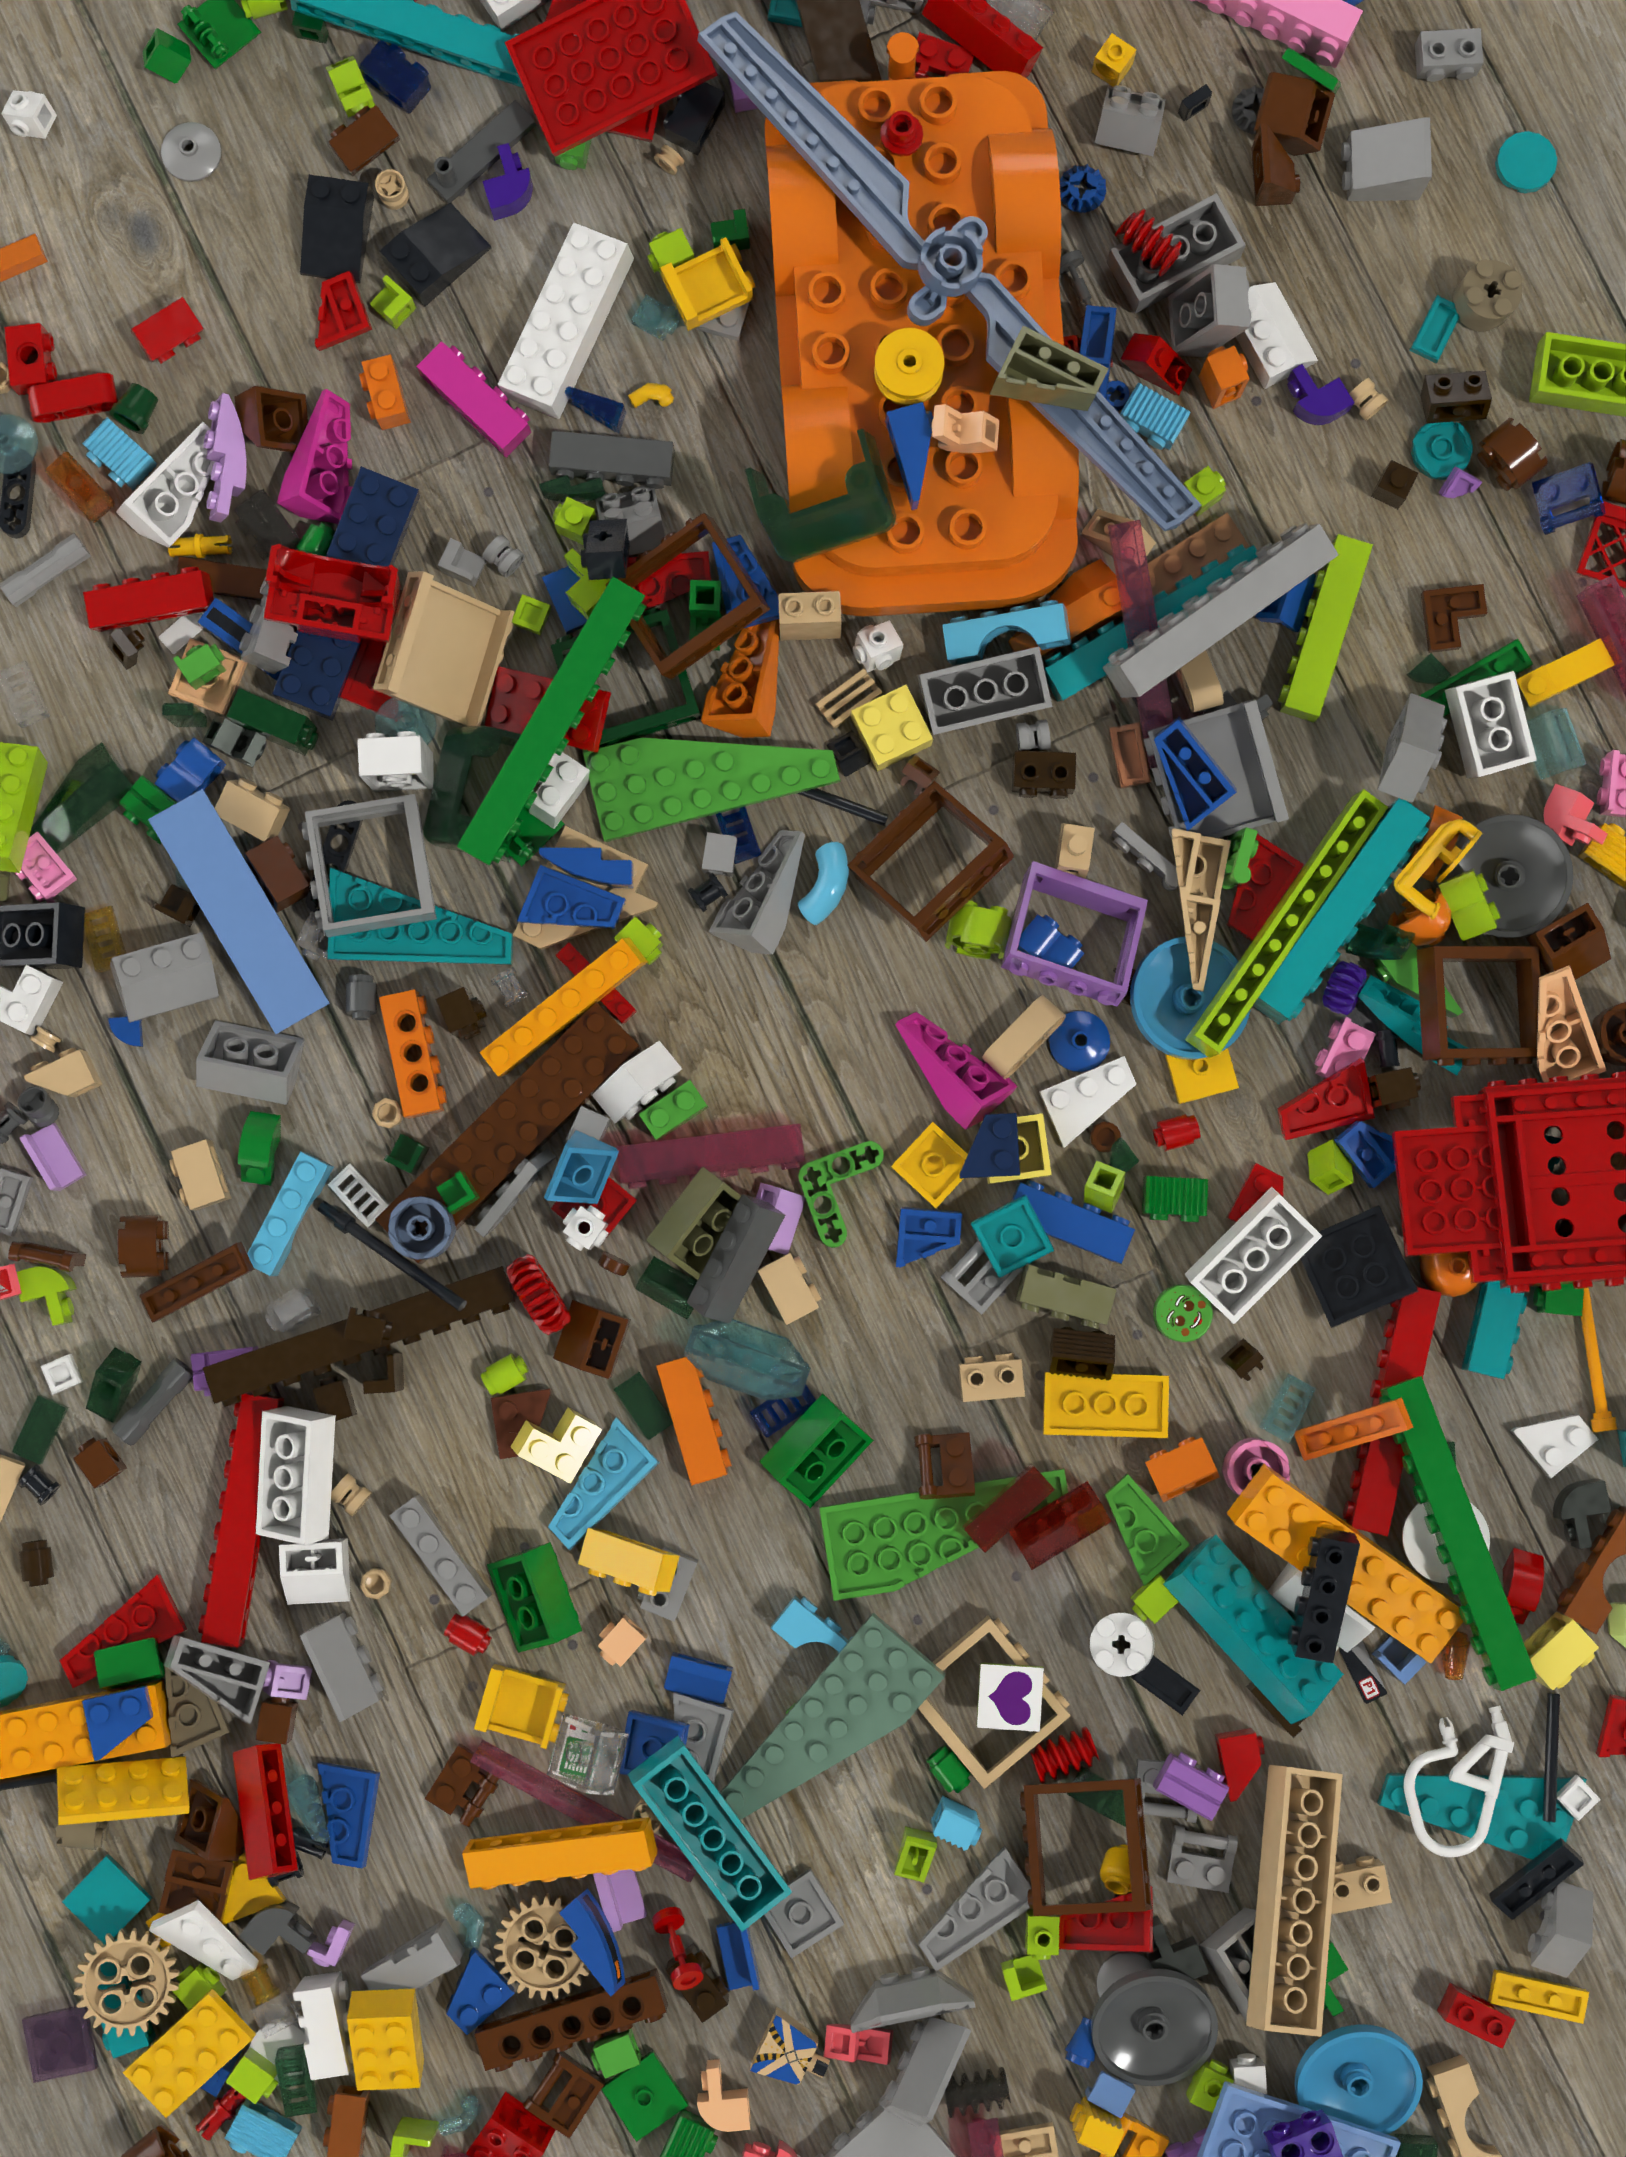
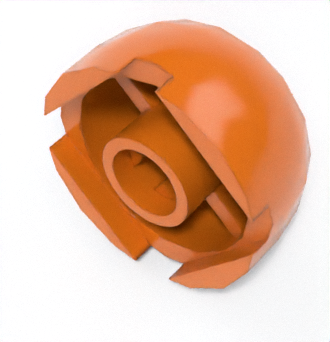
M1431 888L1420 892L1430 901L1441 904L1434 920H1431L1430 916L1418 910L1407 900L1401 904L1406 907L1404 911L1398 916L1395 911L1390 915L1388 924L1401 941L1406 940L1415 946L1427 944L1434 946L1445 938L1444 933L1448 930L1452 917L1451 909L1439 888H1436V893Z
M1468 1252L1420 1256L1421 1279L1428 1289L1441 1292V1296L1456 1297L1465 1295L1477 1286L1478 1283H1471Z

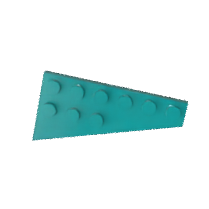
M330 868L329 892L334 923L421 908L420 900ZM435 906L437 916L435 920L328 937L327 959L512 965L513 934Z
M1387 1773L1377 1803L1380 1806L1410 1816L1404 1794L1405 1774ZM1417 1774L1415 1793L1422 1820L1472 1838L1478 1828L1485 1800V1792L1450 1781L1449 1774ZM1476 1775V1776H1479V1777H1482V1778H1485V1779H1488V1780H1489V1776H1490V1775ZM1503 1775L1489 1831L1483 1842L1533 1860L1558 1839L1562 1838L1565 1842L1567 1841L1574 1817L1556 1799V1822L1543 1821L1544 1777ZM1557 1777V1792L1572 1778ZM1580 1777L1586 1783L1587 1779Z

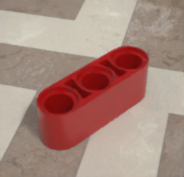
M96 373L31 386L27 389L32 421L37 423H48L110 411L114 403L118 402L114 377L110 373Z

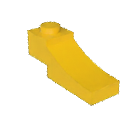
M1599 638L1516 680L1529 707L1532 708L1615 666L1602 639Z

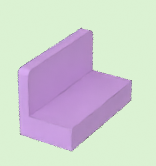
M56 1123L44 1127L32 1135L24 1134L19 1137L50 1190L61 1191L86 1176Z
M760 1183L756 1198L769 1202L786 1215L768 1250L787 1255L806 1198L778 1187Z
M627 1869L619 1870L611 1875L593 1874L603 1912L613 1932L622 1930V1926L625 1923L646 1917L647 1912L635 1871Z

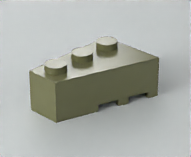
M1023 325L995 380L990 395L1088 411L1109 368Z
M1025 1265L1015 1301L1022 1302V1309L1039 1313L1040 1307L1052 1310L1051 1317L1066 1321L1069 1320V1316L1082 1318L1080 1325L1098 1329L1099 1324H1108L1117 1289L1044 1270L1036 1266Z

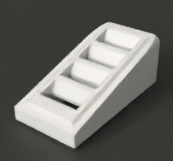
M351 1163L328 1184L367 1228L371 1229L377 1223L375 1219L390 1205ZM352 1174L355 1179L342 1190L339 1185ZM360 1183L363 1188L350 1198L348 1194ZM368 1192L371 1196L358 1207L355 1203ZM376 1201L379 1205L367 1216L364 1211Z

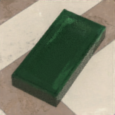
M164 703L162 706V715L176 727H207V717L192 703Z
M638 1372L614 1389L648 1440L673 1424L672 1418L641 1372Z
M38 1395L12 1452L39 1465L43 1464L69 1407L45 1396Z

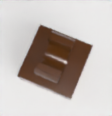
M915 755L901 771L905 776L901 779L900 785L904 787L909 780L915 781L917 789L913 794L917 796L936 780L940 771Z

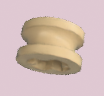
M663 145L661 147L662 153H657L654 159L663 170L671 175H675L677 173V166L681 167L684 164V160L673 148Z
M37 1026V1034L31 1036L30 1040L54 1053L56 1050L55 1044L57 1042L60 1043L62 1039L48 1030Z

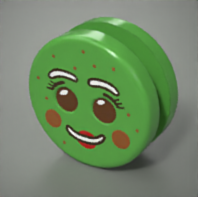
M1174 1285L1165 1289L1157 1297L1153 1307V1318L1156 1327L1165 1337L1178 1342H1191L1202 1337L1207 1332L1212 1322L1213 1310L1210 1301L1196 1287Z

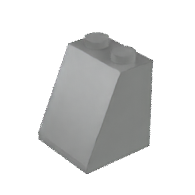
M1430 117L1350 132L1347 141L1343 142L1341 147V160L1346 161V171L1342 175V189L1347 190V201L1420 199L1432 178Z

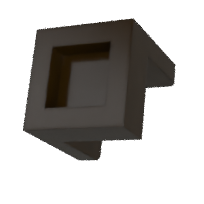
M174 884L170 885L161 903L155 902L152 907L188 927H191L201 909L192 893Z

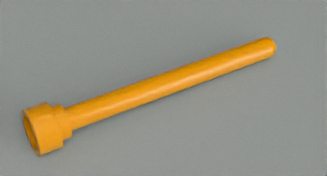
M1584 1288L1581 1323L1595 1406V1413H1592L1593 1419L1590 1420L1592 1432L1617 1430L1616 1417H1612V1411H1608L1590 1292L1589 1288Z

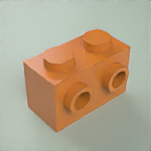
M1235 345L1227 349L1221 346L1209 352L1198 376L1213 409L1240 398L1250 379L1247 373L1248 364L1246 358L1242 353L1238 354Z
M391 354L361 362L364 372L359 373L364 392L369 390L371 401L366 403L371 420L376 419L382 430L411 423L397 367Z
M1195 1437L1187 1438L1178 1444V1448L1169 1452L1167 1450H1160L1149 1457L1150 1460L1145 1462L1163 1502L1220 1478L1202 1437L1195 1439Z

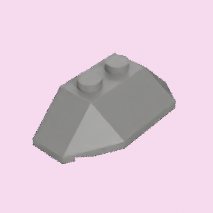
M928 1966L914 1968L911 1970V1974L901 1976L896 1972L887 1973L880 1976V1980L874 1981L850 2018L851 2031L855 2033L976 2008L973 1993L939 1970L929 1969Z

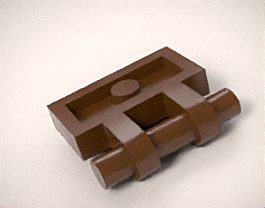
M459 1743L426 1795L425 1800L450 1816L456 1806H460L465 1811L459 1821L463 1825L470 1827L475 1817L479 1818L484 1808L482 1806L490 1793H495L499 1786L497 1782L503 1772L492 1766L489 1773L485 1775L479 1771L485 1759ZM474 1781L480 1787L474 1797L470 1799L464 1794L471 1782Z

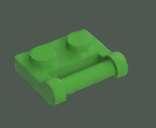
M1245 827L1229 835L1228 840L1231 843L1222 890L1232 889L1236 884H1244L1250 880L1251 871L1248 868L1250 858L1255 856L1258 849L1259 841L1255 840L1257 830Z

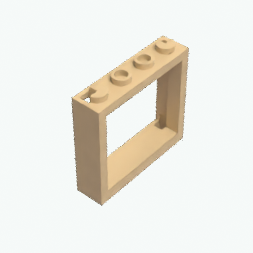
M987 1615L936 1658L933 1663L942 1671L945 1670L988 1632H990L1016 1665L1030 1666L1026 1661L1030 1655L1019 1642L1015 1645L1010 1642L1006 1637L1010 1631L999 1618L993 1621ZM1043 1672L1042 1697L1056 1713L1040 1726V1732L1034 1731L987 1770L928 1697L918 1708L984 1789L1071 1716L1066 1709L1070 1704L1059 1690L1053 1694L1046 1685L1050 1680Z

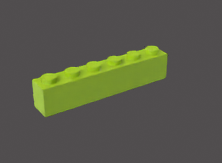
M1338 534L1333 542H1331L1339 555L1327 563L1324 570H1319L1316 575L1313 587L1318 590L1315 599L1310 598L1304 616L1309 617L1306 628H1300L1295 643L1300 648L1297 657L1292 655L1286 672L1291 674L1288 685H1282L1278 697V702L1282 703L1280 712L1313 723L1320 717L1373 544Z

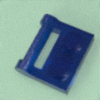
M1591 462L1532 482L1540 514V524L1545 535L1555 532L1558 527L1593 515L1595 518L1605 515V507L1595 468ZM1586 497L1590 498V504L1554 517L1552 515V509Z

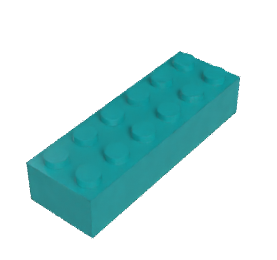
M1216 1534L1197 1544L1163 1583L1290 1724L1312 1716L1344 1675L1334 1663L1295 1657L1292 1646L1288 1644V1632L1291 1625L1295 1626L1296 1621Z
M678 1735L627 1774L632 1785L742 1932L792 1893L779 1871Z

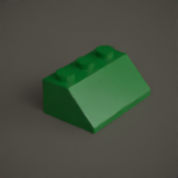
M822 1393L759 1462L781 1485L811 1508L874 1440Z
M551 1542L487 1564L518 1653L555 1644L582 1631L578 1614L574 1609L568 1592V1586L564 1581L557 1555L553 1550Z

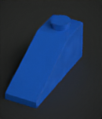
M923 402L888 411L885 419L911 510L918 508L932 434L931 423L933 415L931 411L925 410Z

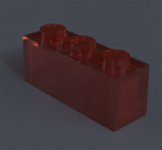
M1030 1464L962 1527L986 1553L1055 1489L1035 1466Z
M1088 1481L1007 1530L1031 1570L1111 1523V1520Z

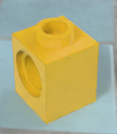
M1111 33L1095 56L1091 72L1112 87L1119 85L1132 67L1137 49Z

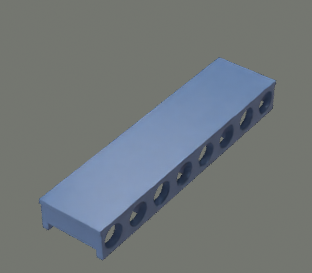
M201 789L149 818L148 820L275 1034L330 1004L205 791Z

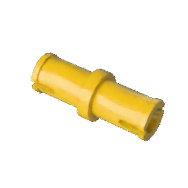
M195 534L194 537H179L172 546H180V548H168L170 557L196 555L197 558H205L206 555H231L233 547L220 546V544H232V539L230 535L204 536L203 534Z

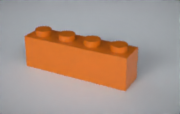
M692 1354L656 1365L691 1486L727 1475V1467L732 1466L727 1448L721 1450L718 1437H722L723 1433L718 1418L712 1419L709 1408L714 1407V1402L710 1389H703L700 1378L705 1377V1372L701 1359L695 1360Z

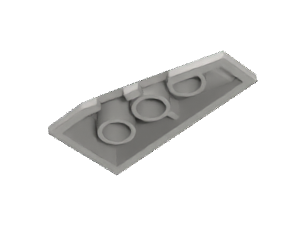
M780 830L758 858L759 866L750 877L745 875L739 882L742 888L732 900L727 898L721 905L709 930L712 935L751 953L773 955L786 928L805 837L802 831Z

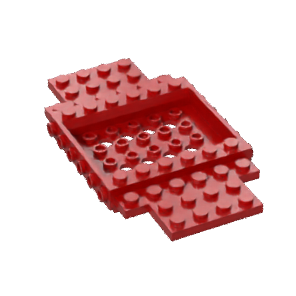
M1626 1072L1612 1073L1611 1078L1600 1079L1599 1074H1586L1580 1076V1080L1568 1081V1076H1557L1549 1078V1082L1537 1083L1536 1078L1518 1080L1516 1085H1506L1504 1080L1491 1081L1487 1083V1087L1481 1089L1476 1095L1453 1096L1451 1098L1454 1127L1394 1131L1392 1133L1405 1257L1468 1252L1471 1283L1500 1281V1289L1510 1288L1511 1293L1530 1292V1286H1542V1291L1561 1290V1284H1573V1289L1593 1287L1592 1282L1604 1281L1605 1287L1624 1285V1280H1626V1232L1619 1228L1618 1219L1620 1216L1626 1215V1201L1618 1200L1615 1197L1614 1189L1618 1184H1626V1168L1624 1170H1616L1612 1167L1610 1159L1614 1153H1622L1626 1157ZM1610 1122H1617L1622 1125L1624 1134L1620 1139H1612L1607 1134V1126ZM1549 1126H1554L1561 1132V1140L1556 1144L1549 1143L1544 1137V1131ZM1552 1157H1558L1563 1160L1565 1170L1562 1174L1555 1175L1549 1171L1548 1161ZM1562 1188L1568 1193L1569 1200L1566 1205L1559 1206L1552 1201L1551 1194L1554 1189ZM1565 1219L1571 1223L1572 1233L1568 1237H1562L1557 1234L1555 1224L1558 1220Z

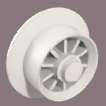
M1470 1503L1489 1551L1490 1533L1488 1525L1481 1512ZM1417 1504L1409 1513L1403 1527L1402 1543L1405 1555L1412 1567L1425 1578L1439 1583H1448L1447 1577L1451 1575L1447 1565H1443L1438 1558L1436 1546H1439L1435 1534H1430L1424 1517L1428 1516L1423 1504Z

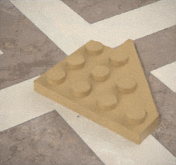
M567 826L564 827L555 848H601L603 860H632L634 865L633 889L593 884L569 875L550 863H547V868L625 898L626 902L618 922L657 909L658 902L636 893L648 868V864ZM518 923L513 936L542 950L601 928Z

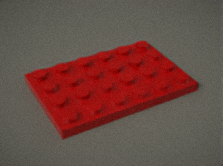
M586 0L505 42L551 152L555 157L718 76L709 53L697 41L700 31L686 0Z

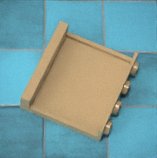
M408 572L392 624L390 641L386 644L373 689L461 726L480 727L487 713L486 705L493 689L498 666L504 657L503 649L507 636L513 627L512 619L515 612L512 610H499L433 580L434 576L427 572Z

